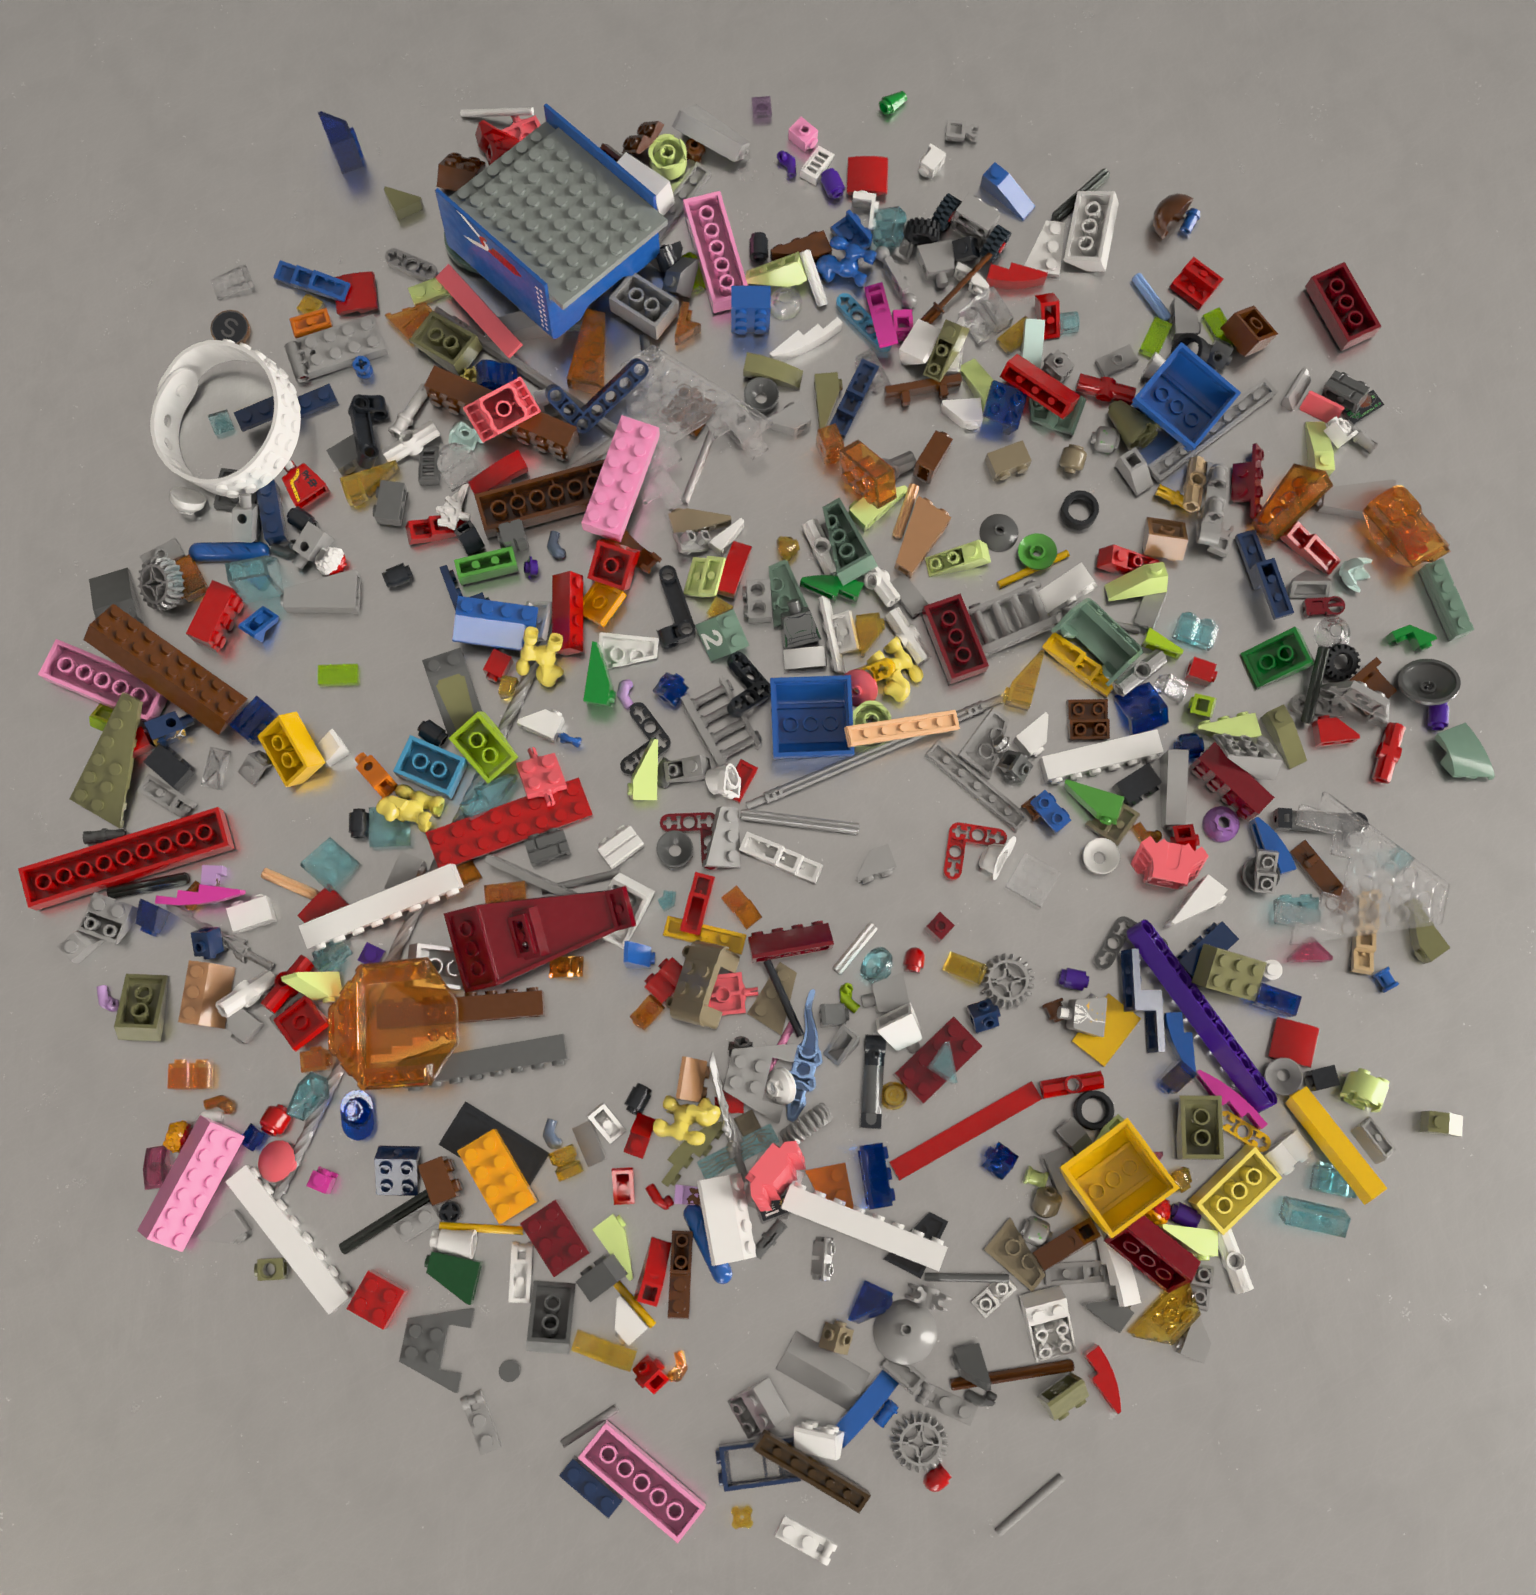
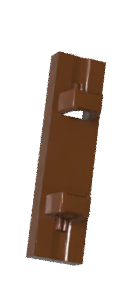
M961 373L944 376L941 382L930 378L885 386L884 399L887 401L901 398L902 406L910 405V396L938 392L940 400L947 399L949 395L948 390L960 388L962 377Z
M1303 840L1290 851L1293 860L1339 915H1343L1357 903L1306 840Z

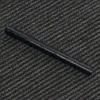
M768 959L763 964L796 1036L799 1037L804 1032L772 961Z

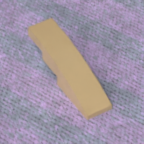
M1359 889L1357 891L1353 924L1351 972L1372 975L1374 972V952L1376 951V932L1379 929V892Z

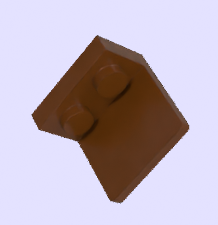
M1377 657L1349 680L1361 681L1369 689L1382 692L1388 699L1397 692L1391 683L1379 672L1377 667L1382 662ZM1361 709L1367 716L1371 715L1370 713Z

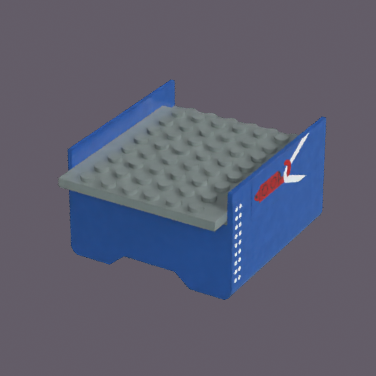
M546 103L544 105L546 121L450 197L445 195L439 188L435 190L447 245L553 339H557L582 318L589 304L622 277L638 273L657 257L660 250L658 232L668 225V219L657 211L656 195Z

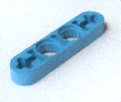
M840 294L836 300L837 310L879 352L886 353L890 351L892 345L879 348L876 332L870 334L866 331L865 328L867 326H874L871 315L850 294ZM841 301H848V306L845 304L841 305ZM855 312H859L863 315V318L855 320L852 315Z

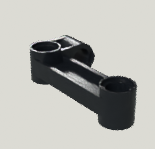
M357 394L352 398L348 409L358 456L357 463L363 469H371L379 455L371 420L383 421L387 419L388 411L385 398L382 395Z
M665 565L659 571V579L674 623L656 631L662 648L670 649L693 640L696 635V629L676 570L673 566ZM666 573L673 575L670 580L664 579L663 576ZM689 627L692 629V632L684 634L681 630Z

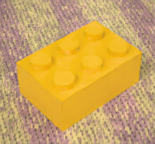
M297 712L278 715L257 736L285 787L304 783L326 763Z

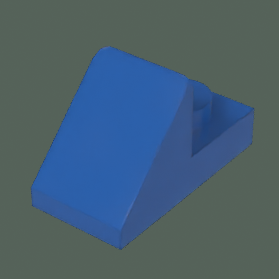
M262 606L241 622L238 628L263 642L265 632L278 622L279 616Z

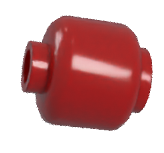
M281 1104L268 1106L259 1121L262 1126L261 1130L273 1137L283 1134L291 1121V1116L287 1113L289 1109Z

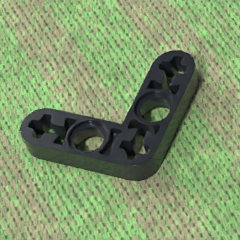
M736 651L730 655L727 664L747 689L729 702L727 711L731 716L739 718L766 701L771 693L770 683L742 652ZM746 673L752 674L754 679H749ZM746 696H751L754 702H749ZM740 703L742 704L741 708H735L738 705H740Z
M641 702L631 705L629 709L630 716L648 741L621 761L620 768L626 776L633 775L638 762L633 765L632 771L630 769L625 770V763L632 764L635 761L634 756H637L638 761H640V753L646 750L651 737L658 734L662 741L666 740V747H658V758L671 747L669 736L646 705ZM635 708L643 709L642 714L645 720L641 724L639 722L642 721V718L638 714L634 715ZM647 723H654L656 729L652 733L646 732L644 729Z

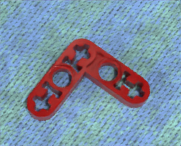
M960 822L952 824L947 837L943 866L944 877L947 880L955 881L961 876L966 843L987 847L994 843L1004 845L1007 840L1005 831L999 828ZM959 827L961 832H967V828H970L968 839H965L967 834H960L959 837H956V833L952 832V830ZM974 830H980L983 833L981 840H975L972 837ZM987 831L990 832L989 836H995L998 833L999 837L1003 838V840L995 843V839L989 838L988 842H985ZM951 847H958L961 854L958 857H953L949 851ZM948 859L960 861V863H955L954 869L958 873H955L954 876H950V872H947V869H950L952 866V862H948Z

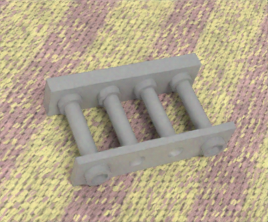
M1034 579L1024 583L1023 587L983 604L975 603L968 607L969 616L975 617L985 640L982 646L985 657L1053 629L1057 625L1058 621L1055 615L1052 617L1047 615L1037 592V589L1041 587L1040 579L1037 581ZM1028 592L1040 617L1039 622L1033 625L1029 623L1018 598ZM1010 600L1022 625L1020 627L1021 630L1016 632L1010 630L1000 607V604ZM993 608L1003 632L1002 638L998 640L992 638L981 612Z
M723 675L719 677L721 686L696 699H690L688 694L681 697V704L717 767L725 765V761L728 760L727 757L753 743L757 750L760 749V742L763 741L759 732H754L745 714L739 717L740 720L715 733L708 732L706 728L708 723L728 713V704L706 716H699L697 709L699 708L698 706L724 692L729 701L734 698L732 690H734L729 679L725 681ZM742 727H745L750 736L725 750H719L716 746L717 740Z

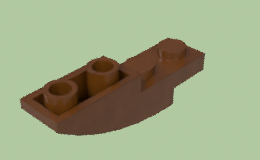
M672 1230L668 1319L689 1320L693 1231Z

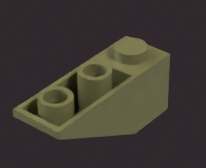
M945 319L923 375L941 382L963 347L970 329Z

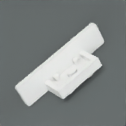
M820 596L818 607L823 615L824 622H822V626L828 638L826 644L831 652V667L835 672L844 674L846 671L842 654L860 649L852 611L848 610L833 615L830 599Z

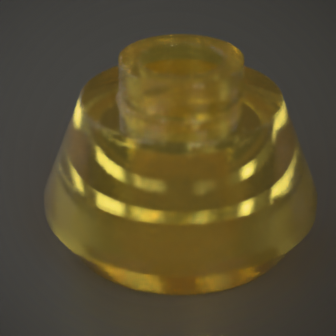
M779 536L776 540L782 560L789 562L797 556V551L800 550L797 539L793 540L790 536Z
M898 1082L886 1083L882 1091V1105L890 1110H897L905 1105L907 1101L905 1087Z
M1183 1166L1170 1174L1179 1186L1177 1191L1183 1193L1191 1188L1192 1177L1189 1168Z

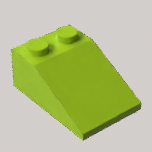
M478 711L449 737L450 741L487 784L493 781L518 758L499 728L482 711Z

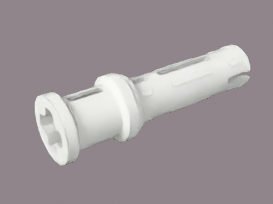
M424 384L420 385L405 410L398 413L397 420L393 426L388 428V431L398 439L401 433L413 425L414 416L428 397Z

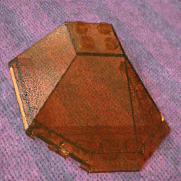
M428 957L358 965L354 977L346 982L339 992L340 997L328 1008V1024L330 1025L328 1026V1051L333 1057H337L341 1062L340 1066L349 1076L356 1080L357 1086L362 1091L431 1086L459 1044L457 999Z

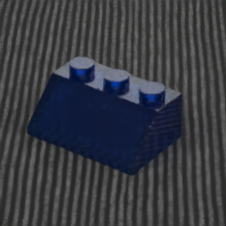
M322 111L318 112L342 174L363 167L361 159L364 158L354 128H349L346 120Z
M883 1142L857 1146L866 1209L871 1210L893 1206L892 1201L896 1199L894 1188H890L889 1180H892L891 1168L886 1166L885 1159H889L887 1146L883 1147Z

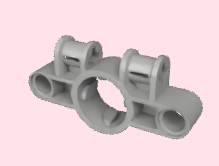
M1206 462L1205 477L1207 481L1203 486L1201 508L1197 511L1198 528L1196 542L1217 547L1219 543L1221 523L1224 518L1226 475L1228 473V467L1224 464Z

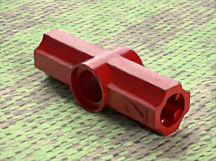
M1082 373L1079 375L1075 390L1094 395L1096 399L1103 402L1122 400L1129 405L1132 404L1136 394L1135 387L1116 383V380L1111 377L1097 378Z
M1387 723L1383 740L1376 751L1377 761L1372 779L1376 782L1388 784L1391 781L1395 764L1398 763L1402 753L1400 746L1406 728L1402 724Z
M301 954L287 971H283L276 976L275 986L262 1000L261 1004L275 1014L288 997H293L299 993V991L284 983L281 977L296 972H310L315 965Z
M1101 1071L1040 1081V1091L1043 1099L1104 1089V1078ZM1070 1079H1073L1077 1084L1074 1091L1070 1090L1067 1086Z

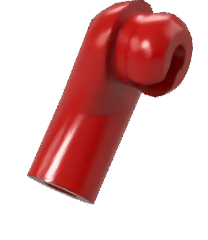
M650 1184L645 1188L652 1202L660 1208L668 1210L670 1206L674 1205L671 1196L667 1195L663 1198L655 1184Z

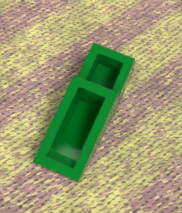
M813 575L802 577L800 580V587L825 596L835 602L838 595L857 603L864 585L862 582L853 580L843 586L839 577L833 575Z

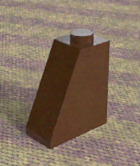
M937 430L934 432L916 462L913 472L914 477L928 484L931 483L951 447L953 439L950 438L949 434Z

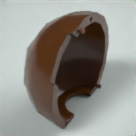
M1177 193L1167 196L1157 205L1154 211L1153 226L1156 234L1162 240L1169 234L1166 227L1170 221L1179 222L1182 218L1184 219L1183 216L1194 198L1186 194Z

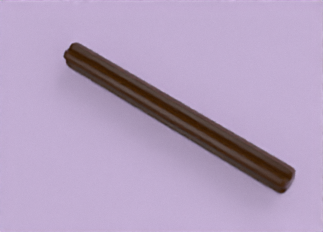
M1068 1359L988 1372L992 1385L1072 1372L1075 1370L1073 1360ZM962 1377L950 1379V1387L953 1391L978 1387Z

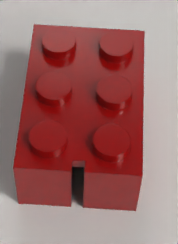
M212 580L186 634L197 645L218 653L220 648L222 649L226 643L225 637L228 631H231L234 627V619L237 613L241 612L244 600L235 589Z

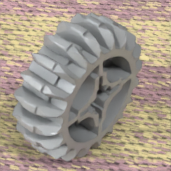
M157 556L146 560V563L142 564V570H139L140 577L137 578L140 581V585L137 587H140V595L144 596L143 601L147 602V606L164 611L177 607V604L181 603V597L184 596L182 591L186 589L183 586L185 580L182 579L184 572L179 571L180 566L176 565L175 560Z
M1003 953L1001 956L1002 960L996 955L994 956L995 963L989 959L987 963L990 967L983 966L982 969L987 974L981 973L980 977L986 980L981 981L979 984L980 986L986 985V988L982 990V993L989 992L990 994L986 999L995 998L993 1005L1001 1001L1000 1008H1004L1007 1002L1008 1008L1011 1009L1013 1002L1018 1007L1020 1006L1019 999L1022 1002H1026L1027 998L1025 995H1032V992L1027 988L1032 989L1035 987L1034 984L1029 983L1035 977L1028 976L1033 970L1032 968L1028 970L1024 968L1028 965L1027 961L1022 965L1020 964L1022 957L1019 956L1014 961V954H1010L1009 959H1007L1006 953ZM1002 965L1001 977L991 979L994 969ZM1008 965L1015 967L1021 976L1013 975ZM1006 976H1008V979L1014 980L1008 986H1006V983L1004 984L999 981L1006 978ZM1023 982L1019 994L1012 997L1014 984ZM993 985L1002 987L1006 997L999 995L994 990Z
M819 1103L781 1130L780 1136L783 1142L796 1141L799 1144L832 1121L833 1116L830 1113V1109L824 1103Z
M919 1412L918 1419H916L914 1413H911V1421L904 1416L903 1420L906 1424L903 1426L900 1422H897L896 1425L901 1430H893L892 1433L898 1437L891 1438V1443L897 1444L891 1448L892 1451H899L895 1455V1459L899 1460L903 1457L900 1465L903 1467L909 1463L907 1468L909 1471L915 1465L917 1473H920L921 1466H923L925 1472H928L927 1465L929 1464L935 1469V1460L939 1463L943 1462L939 1454L947 1455V1452L941 1448L949 1446L947 1442L942 1441L948 1438V1435L946 1433L940 1434L945 1429L944 1426L940 1425L936 1428L939 1420L934 1419L931 1423L932 1416L930 1414L924 1420L922 1412ZM917 1425L916 1432L912 1437L903 1438L911 1427ZM924 1425L934 1431L936 1440L925 1437ZM921 1436V1439L926 1443L918 1449V1446L913 1442ZM903 1445L914 1448L915 1459L908 1457L904 1453ZM935 1447L934 1452L929 1457L922 1459L926 1449Z

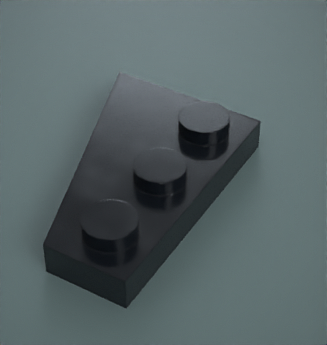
M928 1212L909 1232L915 1229L925 1233L924 1238L931 1240L932 1237L940 1239L948 1221ZM891 1252L883 1258L920 1279L927 1267Z

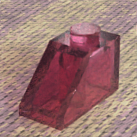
M163 1145L146 1148L143 1164L145 1190L160 1189L171 1169L169 1149Z

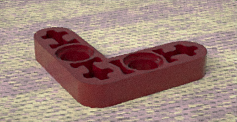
M700 812L665 814L662 816L660 827L665 833L673 830L683 833L700 832L701 862L703 864V860L707 856V853L704 854V850L708 851L706 850L707 846L704 844V840L706 837L712 836L713 832L711 829L713 823L711 827H707L706 823H700L701 828H697V817H701L700 821H706L707 817H711V820L714 821L715 814ZM688 817L694 819V826L686 828L683 825L684 819ZM677 818H680L681 829H677V824L671 825V828L668 829L663 823L667 822V819H671V822H677ZM718 867L703 868L707 871H715Z

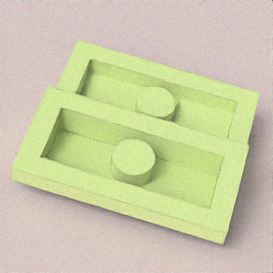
M707 556L706 558L693 557L683 592L684 595L689 597L716 596L726 558Z

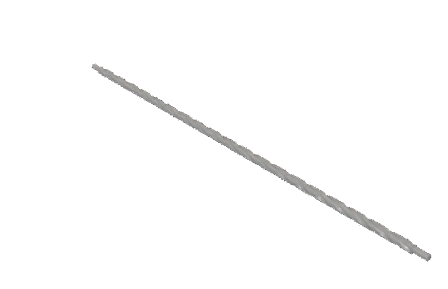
M552 621L546 641H539V645H547L549 636L552 634ZM536 661L529 662V673L522 676L512 701L509 703L498 728L505 738L522 706L528 689L536 677V669L539 666ZM477 771L451 823L468 817L473 802L485 782ZM435 858L428 872L438 869ZM426 903L421 904L422 908L414 912L408 911L403 925L390 948L389 954L380 968L375 983L362 1005L360 1014L348 1034L346 1043L333 1065L332 1072L319 1094L317 1103L311 1110L303 1132L294 1145L293 1150L297 1167L283 1180L278 1181L274 1187L273 1198L276 1201L281 1198L282 1194L286 1193L289 1183L303 1158L304 1151L317 1129L318 1123L332 1098L333 1091L339 1084L347 1063L354 1053L362 1032L368 1024L376 1003L381 997L390 974L395 968L404 945L409 939L418 916Z

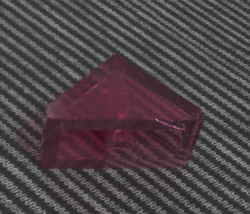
M1312 936L1305 938L1287 957V962H1329L1333 960V956Z

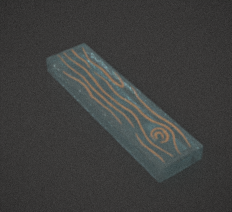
M771 1124L742 1138L743 1142L740 1143L743 1149L741 1151L743 1161L769 1148L772 1143L777 1144L780 1142ZM727 1146L697 1161L705 1179H710L736 1165L734 1158L729 1159Z

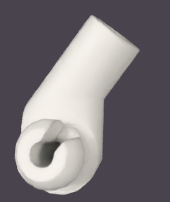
M203 1111L200 1114L216 1122L223 1121V1111ZM199 1116L194 1120L193 1127L196 1124Z

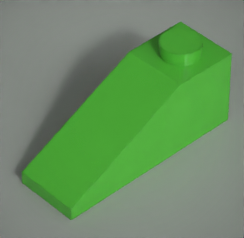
M1068 779L1065 780L1064 789L1096 819H1099L1101 823L1106 825H1116L1124 802L1123 796Z

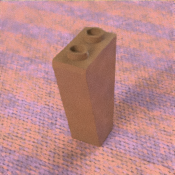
M918 496L897 557L895 569L911 579L949 525L951 517L946 510L938 509L929 499Z

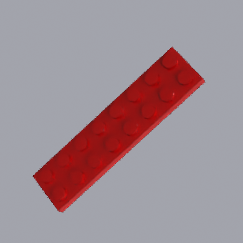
M579 777L567 781V789L552 794L556 802L553 806L552 804L547 806L545 797L527 799V796L425 832L438 868L450 863L459 865L527 840L530 835H541L549 829L560 828L593 816Z

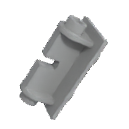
M816 1236V1241L813 1242V1256H820V1260H812L811 1275H813L814 1280L830 1281L833 1275L832 1255L835 1253L834 1238Z

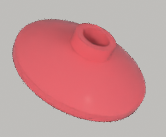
M853 669L844 674L851 675L853 706L857 707L865 701H875L878 687L875 679L868 672L861 669Z

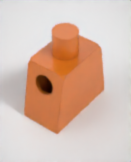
M362 752L356 756L355 761L358 763L356 769L382 798L389 796L396 790L398 784L372 755L367 756Z

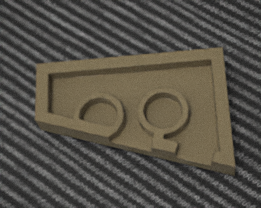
M779 962L775 970L790 1001L797 972ZM769 978L747 1015L782 1036L787 1014Z
M1009 1217L983 1250L1027 1289L1033 1292L1046 1275L1024 1242L1025 1240L1018 1232L1011 1217Z

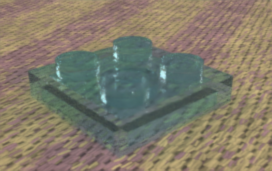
M329 837L307 856L300 866L331 892L355 871L360 863Z

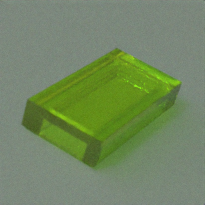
M1218 307L1203 314L1202 319L1214 340L1218 337L1233 344L1224 336V332L1220 329L1227 321L1221 308Z
M1154 317L1139 352L1150 357L1155 352L1159 354L1172 324Z
M318 665V685H359V665Z

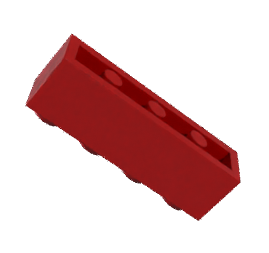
M1016 354L1007 361L999 376L1062 419L1073 411L1080 398L1079 394L1019 354Z
M572 571L552 575V633L562 635V647L555 653L564 656L583 652L584 582L583 575Z

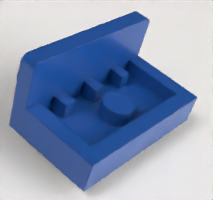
M850 209L846 211L844 218L830 227V231L834 236L844 237L848 243L857 244L862 249L866 250L872 244L873 235L871 231L861 224L859 216L856 213L853 214Z
M1046 790L1030 802L1055 833L1071 821L1068 812L1056 803L1055 797Z

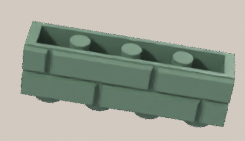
M1444 559L1425 564L1418 571L1448 640L1453 641L1468 635L1475 629L1472 622L1469 621L1470 618L1457 588L1453 585V579Z

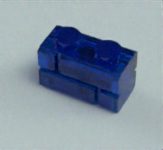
M256 695L231 722L230 726L251 744L253 741L259 740L257 736L278 714Z
M1261 983L1255 1002L1251 1001V1004L1278 1014L1281 1013L1287 1017H1294L1297 1015L1302 996Z

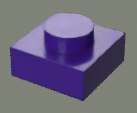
M366 942L358 961L377 970L386 951Z

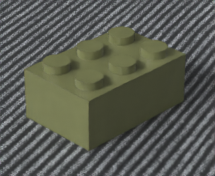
M1203 944L1192 983L1255 1002L1267 962Z

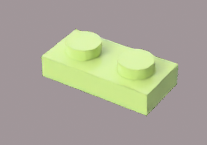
M436 278L408 288L415 308L451 295Z

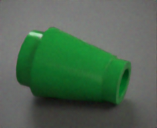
M900 91L882 97L879 102L881 112L884 115L893 114L907 101L905 92Z

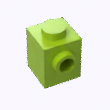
M1195 693L1194 697L1190 698L1188 706L1191 709L1190 713L1212 718L1217 698Z

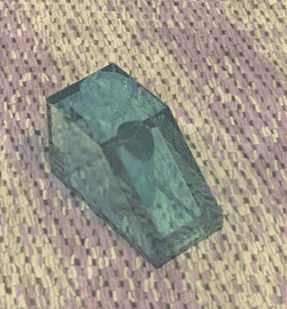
M312 1071L297 1084L286 1114L302 1121L309 1117L330 1098L328 1078Z

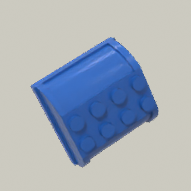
M1181 342L1134 397L1131 405L1135 408L1138 407L1183 445L1185 451L1189 452L1198 446L1241 392Z
M851 675L770 678L773 759L852 757L855 755L854 747H848L844 731V727L853 725Z

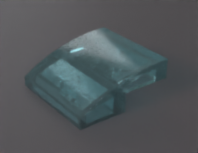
M369 807L370 848L411 845V822H401L398 819L388 822L383 815L376 811V807Z

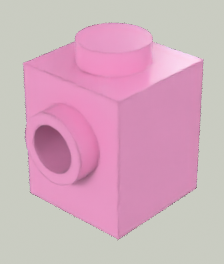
M800 117L789 128L788 139L803 152H806L809 148L812 149L818 142V130L803 117Z

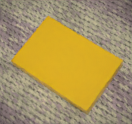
M1109 993L1104 997L1107 998L1104 1037H1093L1078 1032L1071 1040L1073 1044L1103 1067L1106 1066L1141 1020L1133 1012H1124V1005Z

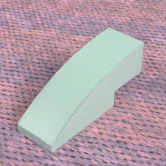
M1025 319L1021 356L1041 369L1045 320Z

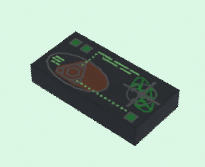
M1371 390L1356 413L1344 408L1342 414L1347 421L1349 419L1355 425L1382 408L1384 403L1375 391Z

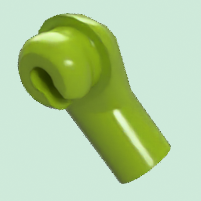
M844 983L839 989L840 1002L855 1013L860 1005L852 999V984Z

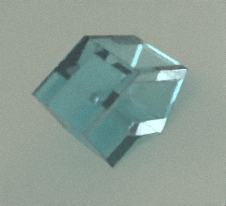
M664 890L663 897L657 899L664 912L675 906L677 894L675 891Z

